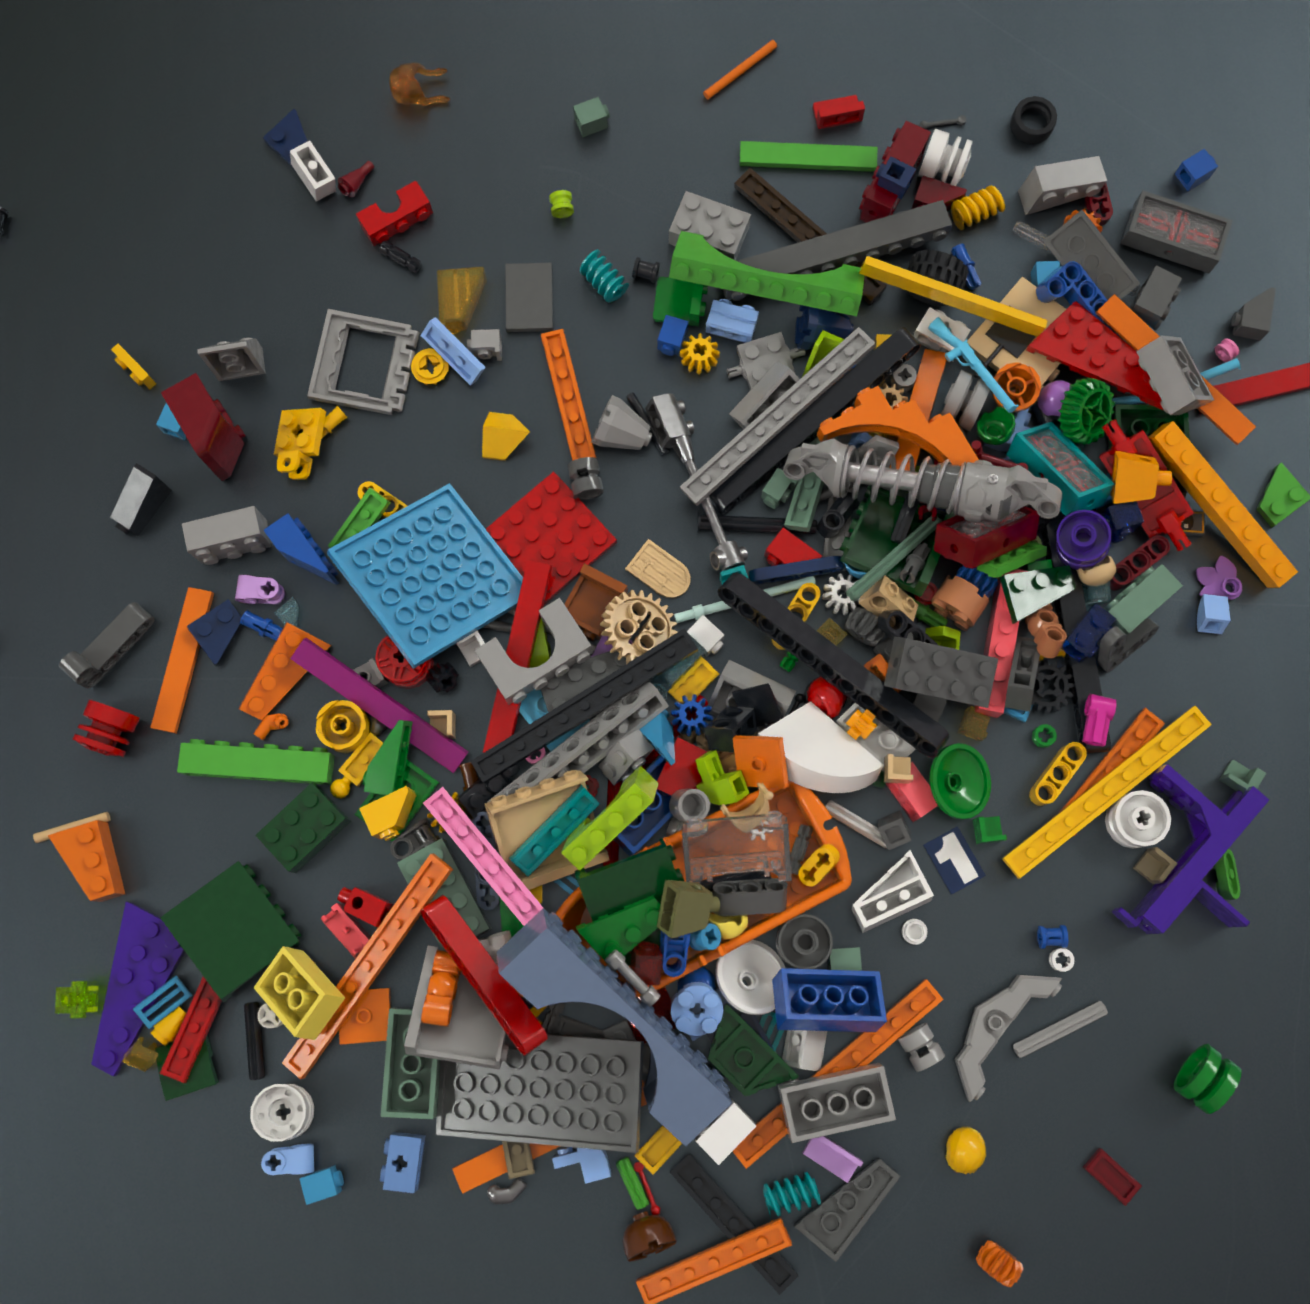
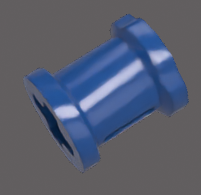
M1060 925L1059 928L1038 926L1037 941L1039 948L1045 949L1046 946L1067 948L1068 931L1066 926Z

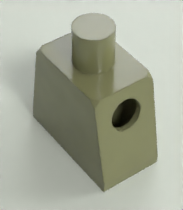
M665 880L657 927L670 938L705 929L708 925L710 913L719 911L720 900L699 883Z

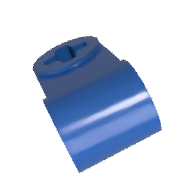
M660 930L659 961L665 974L668 976L678 977L685 971L691 933L670 938ZM670 958H678L677 962L673 965L667 964Z

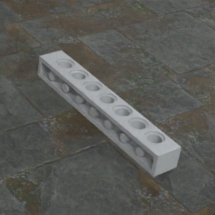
M649 681L603 710L495 796H508L514 794L521 787L531 788L540 785V781L548 778L557 779L570 770H580L585 773L607 756L618 741L636 730H640L668 708L669 705L657 688Z

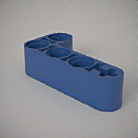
M1070 261L1055 269L1037 286L1036 296L1041 302L1049 303L1061 296H1064L1070 305L1076 300L1118 335L1095 313V309L1098 311L1108 300L1078 262Z

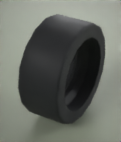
M1032 96L1023 99L1015 108L1010 125L1013 134L1017 139L1028 144H1037L1045 141L1056 125V108L1043 97ZM1027 111L1040 113L1046 119V127L1039 130L1028 128L1021 121L1022 113Z

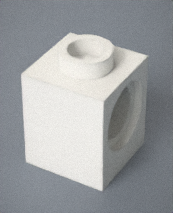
M704 615L687 631L696 647L706 657L711 652L715 655L724 645L722 642L724 634Z

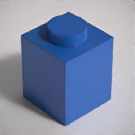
M1204 148L1183 161L1175 175L1186 190L1190 191L1208 180L1218 165L1213 156L1209 155Z
M666 315L657 340V349L669 356L674 354L680 356V350L683 348L682 343L685 341L688 333V321Z

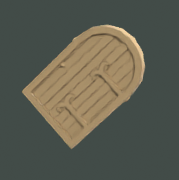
M649 539L625 568L626 571L665 598L680 597L687 592L690 586L691 576L686 566Z

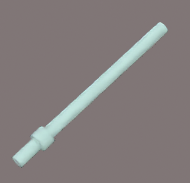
M814 576L766 588L763 591L774 597L799 590L805 583L816 585ZM723 601L705 606L700 604L692 606L691 610L674 614V618L677 623L694 618L698 620L702 615L720 612L731 607Z

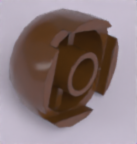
M647 1211L633 1216L634 1222L628 1225L623 1233V1248L628 1262L647 1258V1255L654 1252L658 1254L674 1246L677 1242L670 1223L662 1216H649Z

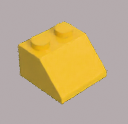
M405 786L359 808L372 837L389 841L399 836L398 831L404 829L417 796L414 790Z

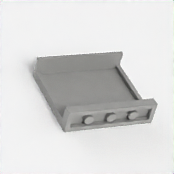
M428 945L404 1044L406 1054L500 1069L501 1062L507 1061L509 1045H505L507 1034L462 972L459 976L449 1026L421 1023L428 984L431 975H433L434 957L438 950V947Z

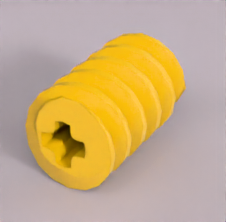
M987 186L986 189L978 190L977 193H972L969 197L965 196L961 200H956L952 203L953 221L958 229L963 230L964 223L967 227L972 226V219L975 223H979L981 220L980 215L986 220L989 217V213L995 216L997 209L999 212H1004L1005 203L1001 193L995 186Z

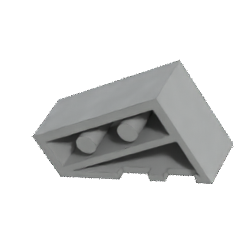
M1099 156L1040 165L1033 168L1018 190L1025 215H1029L1083 197L1094 196L1100 192V189L1107 182V178Z

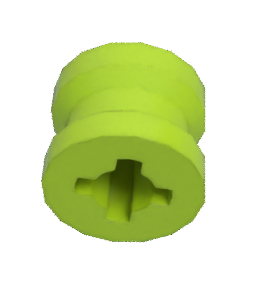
M558 190L550 194L549 199L553 205L551 208L553 217L567 218L573 215L574 208L570 203L572 201V193L570 191Z

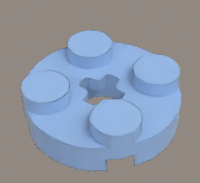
M691 982L684 985L683 989L674 994L670 1005L671 1016L676 1024V1028L692 1036L713 1033L723 1016V1004L719 994L706 983ZM695 1003H699L700 1007L704 1009L699 1014L689 1011L690 1008H694Z

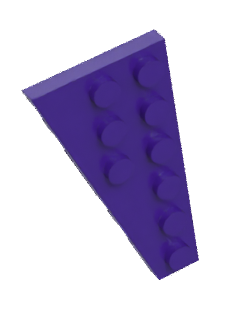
M129 901L125 903L91 1065L111 1076L118 1075L145 1026L133 1008L171 979L185 954L184 949L161 918ZM161 995L146 1005L141 1011L144 1013L156 1004Z

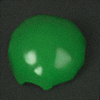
M996 407L994 411L989 413L984 412L977 423V435L986 444H1004L1014 433L1016 425L1015 416L1013 413H1008L1003 407Z

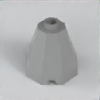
M612 395L599 420L598 428L594 432L591 443L601 447L640 450L643 445L647 447L652 433L649 432L650 426L622 399Z

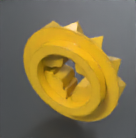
M433 348L421 350L414 356L411 370L417 381L424 383L426 386L428 384L436 385L439 381L445 380V376L449 372V364ZM427 360H429L433 366L437 365L433 368L434 374H431L429 370H424L427 368Z

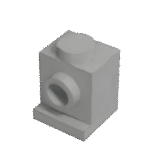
M471 330V339H467V349L480 359H490L496 356L497 361H502V337L500 330Z
M374 658L353 670L360 676L367 674V681L377 688L388 684L386 678L377 668Z

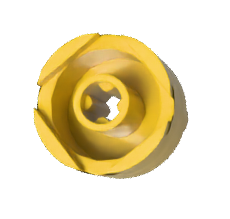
M331 701L321 708L316 718V734L320 741L340 753L354 752L371 732V724L367 714L351 701ZM343 722L346 724L347 727L344 731L341 730L342 728L340 726V724Z

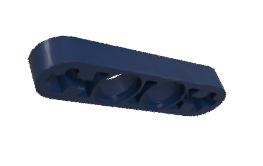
M829 556L753 569L748 572L749 580L756 585H763L839 572L844 569L843 562L840 561L842 556Z

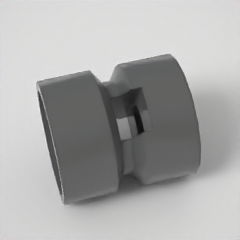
M584 457L567 464L570 479L573 480L571 486L575 499H592L604 493L602 479L598 477L600 469L597 458Z

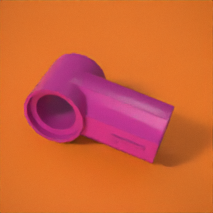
M1094 694L1088 695L1084 714L1087 717L1082 742L1092 746H1106L1109 724L1116 711V699Z

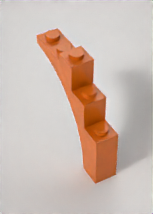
M879 386L872 389L867 387L857 394L854 403L855 408L851 406L845 409L841 416L834 420L832 417L824 420L817 432L820 442L852 433L877 432L910 441L929 452L940 463L949 459L952 465L961 466L964 462L974 463L976 460H979L950 412L944 416L938 414L927 421L914 399L907 403L905 400L901 401L892 409Z

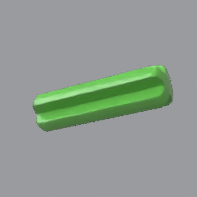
M624 1157L616 1162L617 1169L637 1210L645 1208L649 1205V1201L629 1158Z

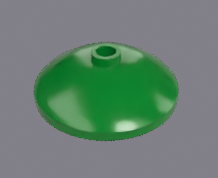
M962 743L951 744L941 749L934 758L930 769V787L935 802L944 813L956 819L975 817L984 809L990 797L991 776L985 759L975 748Z

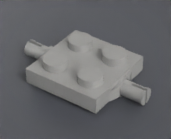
M782 332L737 345L736 349L740 358L739 366L727 369L729 379L743 375L751 390L777 361L789 367L795 373L792 361L794 358L805 356V350L798 348L790 350L785 344Z

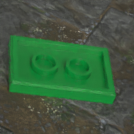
M408 760L406 761L403 787L411 788L417 796L404 829L398 831L399 836L405 832L424 806L423 802L432 795L440 784ZM370 793L360 808L386 795ZM358 809L354 815L365 822L360 809Z

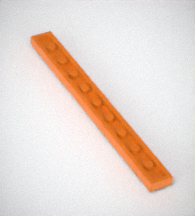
M430 854L337 984L336 988L345 999L316 1040L299 1038L283 1060L282 1064L299 1079L305 1078L416 923L421 915L420 909L430 903L453 871V868L437 855Z
M924 979L886 1012L887 1022L877 1032H862L810 1078L868 1065L944 999L931 983ZM781 1102L756 1123V1127L732 1151L746 1169L788 1134Z

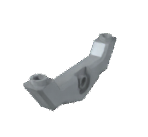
M1017 975L1008 988L1001 990L975 1007L964 1042L965 1045L955 1058L967 1101L978 1100L984 1093L985 1077L981 1064L998 1043V1040L1012 1021L1015 1020L1031 997H1054L1062 987L1060 984L1062 978Z

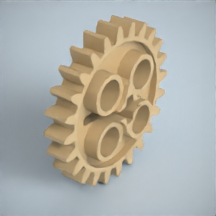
M631 590L628 594L622 592L619 597L615 596L605 607L606 611L601 615L604 620L600 623V626L606 628L601 635L608 636L609 638L604 644H612L613 648L610 650V653L617 651L619 653L617 659L620 660L625 657L626 664L678 633L672 630L677 625V622L670 621L674 614H667L665 612L668 605L661 607L659 605L661 599L658 598L656 601H653L652 593L644 597L643 590L637 595L634 590ZM647 613L650 614L649 619L642 626L639 634L634 638L632 644H629L630 638L638 630L640 623L645 619ZM621 627L624 628L627 633H624L621 630Z

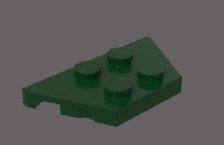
M726 1002L723 1006L722 1019L717 1025L707 1056L708 1060L745 1097L757 1093L759 1090L772 1088L776 1084L790 1079H797L799 1075Z

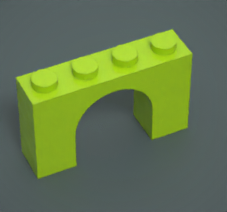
M640 765L623 781L619 793L593 821L587 817L567 837L561 853L580 871L654 802L658 782Z

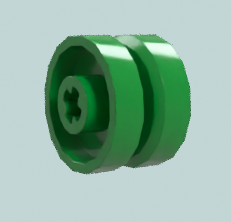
M1203 1044L1187 1058L1174 1081L1175 1091L1186 1099L1194 1098L1195 1106L1206 1114L1218 1111L1229 1100L1236 1090L1242 1074V1069L1228 1058L1221 1060V1053L1209 1044Z

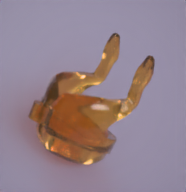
M418 62L401 64L390 73L389 86L392 96L398 103H403L404 105L415 103L427 106L435 102L446 103L451 99L443 95L427 98L414 76L416 73H421L424 76L438 77L448 71L445 68L429 70Z

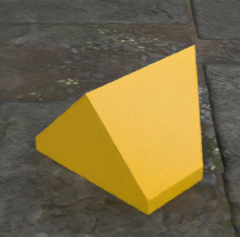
M489 412L483 424L482 458L506 461V458L530 431L512 414Z

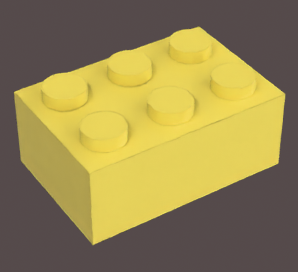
M285 946L281 948L253 987L294 1037L316 1040L345 999L342 993L303 950Z

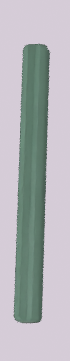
M937 515V519L934 522L932 521V516H930L846 591V595L850 600H858L936 530V525L941 523L942 519Z

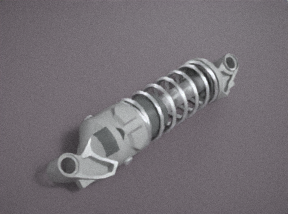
M834 438L822 441L816 445L803 443L801 447L792 449L783 468L785 476L792 480L802 479L805 475L814 472L828 486L832 495L837 498H844L847 495L850 482H853L852 498L854 500L857 498L860 484L872 485V503L876 501L879 486L890 488L889 503L891 506L895 503L898 489L909 491L908 506L910 509L914 506L915 499L917 498L920 503L927 504L929 511L933 507L946 509L948 514L954 510L955 515L958 514V516L964 517L965 520L970 522H981L982 520L1001 522L1009 514L1028 504L1041 517L1054 518L1060 512L1062 500L1060 488L1048 482L1046 478L1035 477L1020 465L1008 468L994 466L986 460H976L974 463L964 462L959 466L952 465L949 459L935 465L930 456L923 460L919 472H915L914 459L911 453L904 457L900 468L896 469L895 455L892 451L887 452L881 465L877 466L876 452L873 448H870L865 453L860 464L856 447L854 445L842 444ZM872 453L873 465H866L867 460L870 454ZM889 457L891 458V468L885 467ZM908 460L910 471L904 470Z

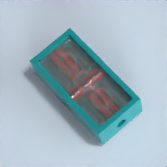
M1052 422L1016 433L1006 454L1014 463L1027 464L1028 471L1035 477L1046 478L1048 482L1060 488L1062 491L1060 511L1065 516L1078 510H1092L1103 506L1115 485Z

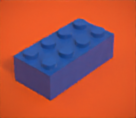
M660 756L646 770L656 781L666 760ZM657 789L654 802L613 839L629 856L634 855L673 816L669 809L671 795Z
M781 968L772 979L777 1030L877 1032L887 1022L880 971Z

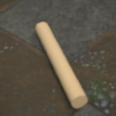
M104 812L33 834V839L35 843L49 840L48 835L85 823L95 820L108 822L110 821V815L108 812Z

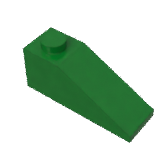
M399 720L364 773V792L388 795L403 788L412 721Z

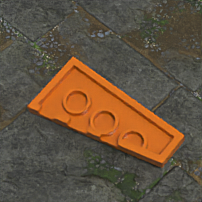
M286 622L239 706V710L262 721L307 672L306 669L290 659L302 640L308 638L325 651L331 645Z

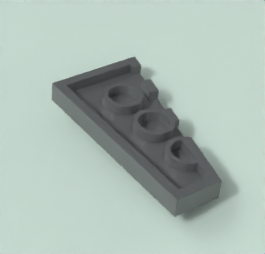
M877 1158L849 1180L848 1183L824 1200L821 1205L815 1207L795 1223L794 1227L837 1262L901 1176L880 1158Z

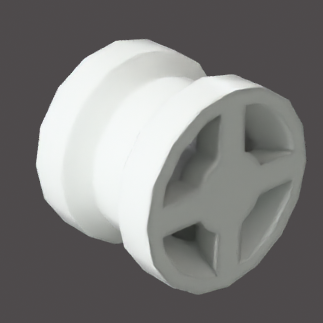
M267 1003L260 1007L258 1020L263 1027L275 1028L283 1025L278 1017L276 1019V1014Z

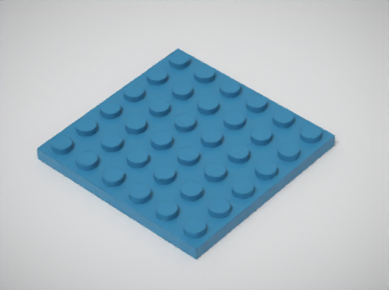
M450 483L329 548L327 551V555L413 669L517 607L523 576Z

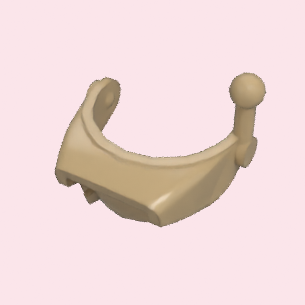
M763 782L757 783L759 795L756 801L747 809L740 812H730L724 804L720 807L722 813L744 831L769 816L768 800H771L774 795L771 791L767 790Z

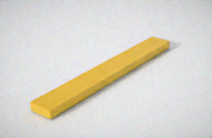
M866 256L859 274L1036 337L1043 332L1048 322L1041 317Z

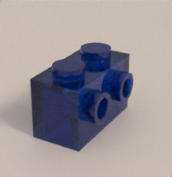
M1137 501L1110 506L1101 514L1110 526L1112 544L1125 540V536L1133 533L1144 522Z
M1096 603L1087 610L1070 631L1061 649L1077 662L1086 656L1091 658L1099 648L1096 645L1097 642L1113 628L1111 625L1116 618Z

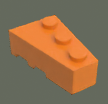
M95 820L48 835L90 901L103 902L125 895L108 822Z

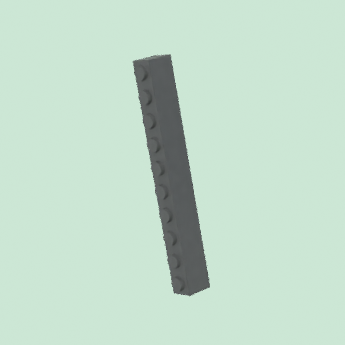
M941 200L741 259L738 262L777 273H822L840 268L842 264L855 266L858 262L864 261L866 256L878 259L881 255L888 253L890 255L897 254L902 249L908 247H920L925 242L932 240L941 241L949 235L952 223L944 201ZM722 289L725 299L729 301H739L745 298L746 295H750Z

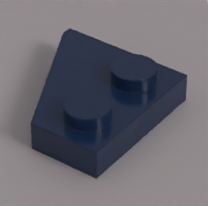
M228 599L187 626V629L214 666L219 663L221 656L238 630L241 616Z

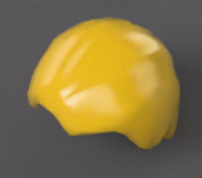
M970 1127L957 1128L951 1133L946 1143V1161L948 1166L957 1173H975L984 1163L986 1157V1145L982 1135Z

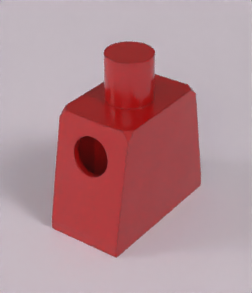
M346 887L342 888L337 898L339 902L345 904L343 911L375 927H379L394 906V903L357 887H354L353 890Z

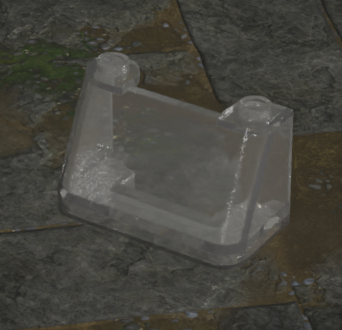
M770 811L761 815L714 819L690 818L682 825L686 882L700 884V881L707 878V882L712 881V875L764 871V877H769L770 873H774L778 876L779 882L792 881L788 821L786 816L780 812Z

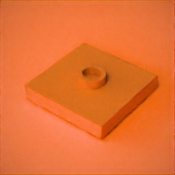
M736 735L732 738L736 768L742 771L747 787H758L757 783L763 782L766 788L786 789L789 786L783 737Z
M390 988L368 989L339 1029V1044L387 1041L389 1008H391Z

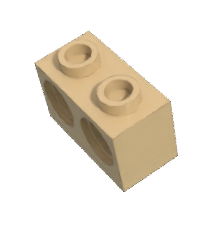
M886 575L866 591L859 600V604L878 617L886 610L901 611L914 622L918 609V604L914 599L909 597ZM894 616L889 620L891 628L894 627L896 622Z

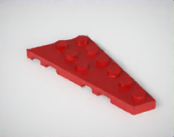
M1076 300L1026 349V351L1033 354L1037 352L1046 356V359L1051 362L1058 361L1067 365L1070 370L1083 376L1098 379L1115 386L1118 391L1124 394L1128 392L1138 396L1140 401L1163 410L1160 403L1162 399L1158 392L1152 389L1147 371H1144L1139 365V356L1136 350Z

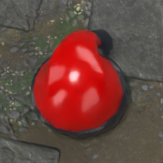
M821 676L812 680L804 692V705L811 701L832 720L840 714L848 699L845 694Z

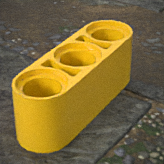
M813 583L803 584L787 609L791 612H799L802 620L806 622L820 598L819 587ZM811 592L814 595V600H805L802 593ZM772 639V643L777 649L785 650Z
M1072 742L1063 746L1046 767L1029 792V797L1035 805L1044 806L1057 799L1087 756V751L1081 743ZM1068 749H1072L1076 752V761H1073L1068 757ZM1054 768L1060 769L1063 774L1062 780H1057L1054 777ZM1040 787L1047 790V800H1043L1039 796Z

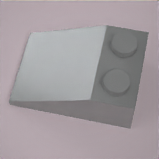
M242 338L240 341L231 343L222 341L217 343V345L198 349L199 356L219 381L266 374L263 349L256 338Z

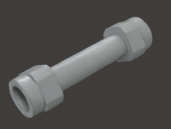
M615 949L605 959L608 966L613 971L617 969L641 994L640 999L651 1007L660 998L659 993L652 985L648 987L624 962L626 958Z

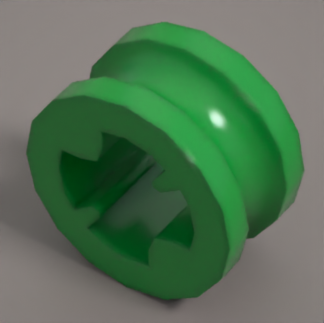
M1048 724L1038 726L1032 733L1034 744L1041 748L1052 745L1057 738L1055 729ZM1043 730H1046V734L1050 735V738L1045 740V742H1042L1043 738L1039 739L1038 735Z

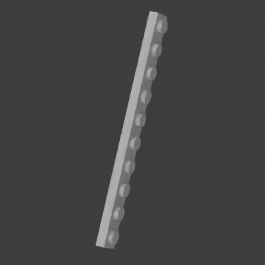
M858 327L680 486L682 492L698 506L875 348V342Z

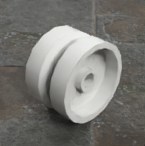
M1140 790L1127 793L1112 804L1106 811L1105 823L1108 833L1115 842L1123 847L1135 849L1155 845L1164 839L1170 830L1171 816L1169 808L1162 798L1153 792Z

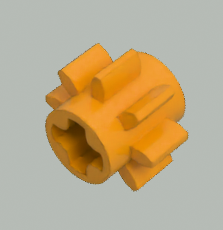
M857 709L846 722L850 727L847 733L855 740L859 736L865 740L877 726L873 722L876 716L868 709L864 713Z

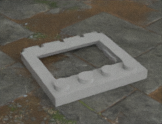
M328 309L307 394L308 399L392 415L393 411L402 412L405 395L397 392L407 391L410 373L402 370L411 371V363L415 356V351L410 349H416L420 333L412 330L409 324ZM350 328L396 337L382 399L369 397L368 394L335 390Z

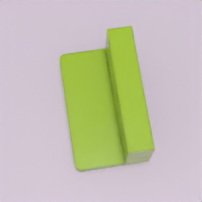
M822 330L814 344L802 377L845 339Z

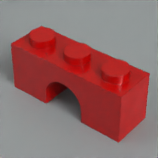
M416 180L396 191L401 204L397 211L385 213L374 203L356 213L362 229L373 246L381 244L383 241H388L390 237L397 233L405 232L411 225L418 221H424L433 214L430 201Z

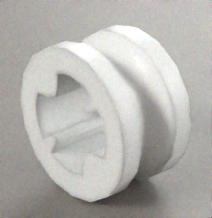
M1057 948L1050 953L1049 964L1056 971L1066 972L1073 967L1074 956L1067 949ZM1059 953H1061L1062 956L1067 957V962H1064V967H1062L1061 964L1056 963V958H1059Z

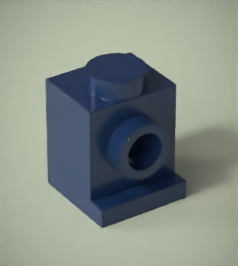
M890 156L886 164L882 163L876 174V177L879 178L877 185L898 195V198L902 200L913 180L916 168Z

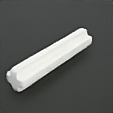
M832 800L827 802L825 807L833 818L883 848H887L878 827Z

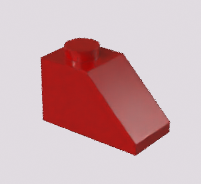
M784 527L767 547L764 555L767 557L766 561L772 566L822 558L821 554Z

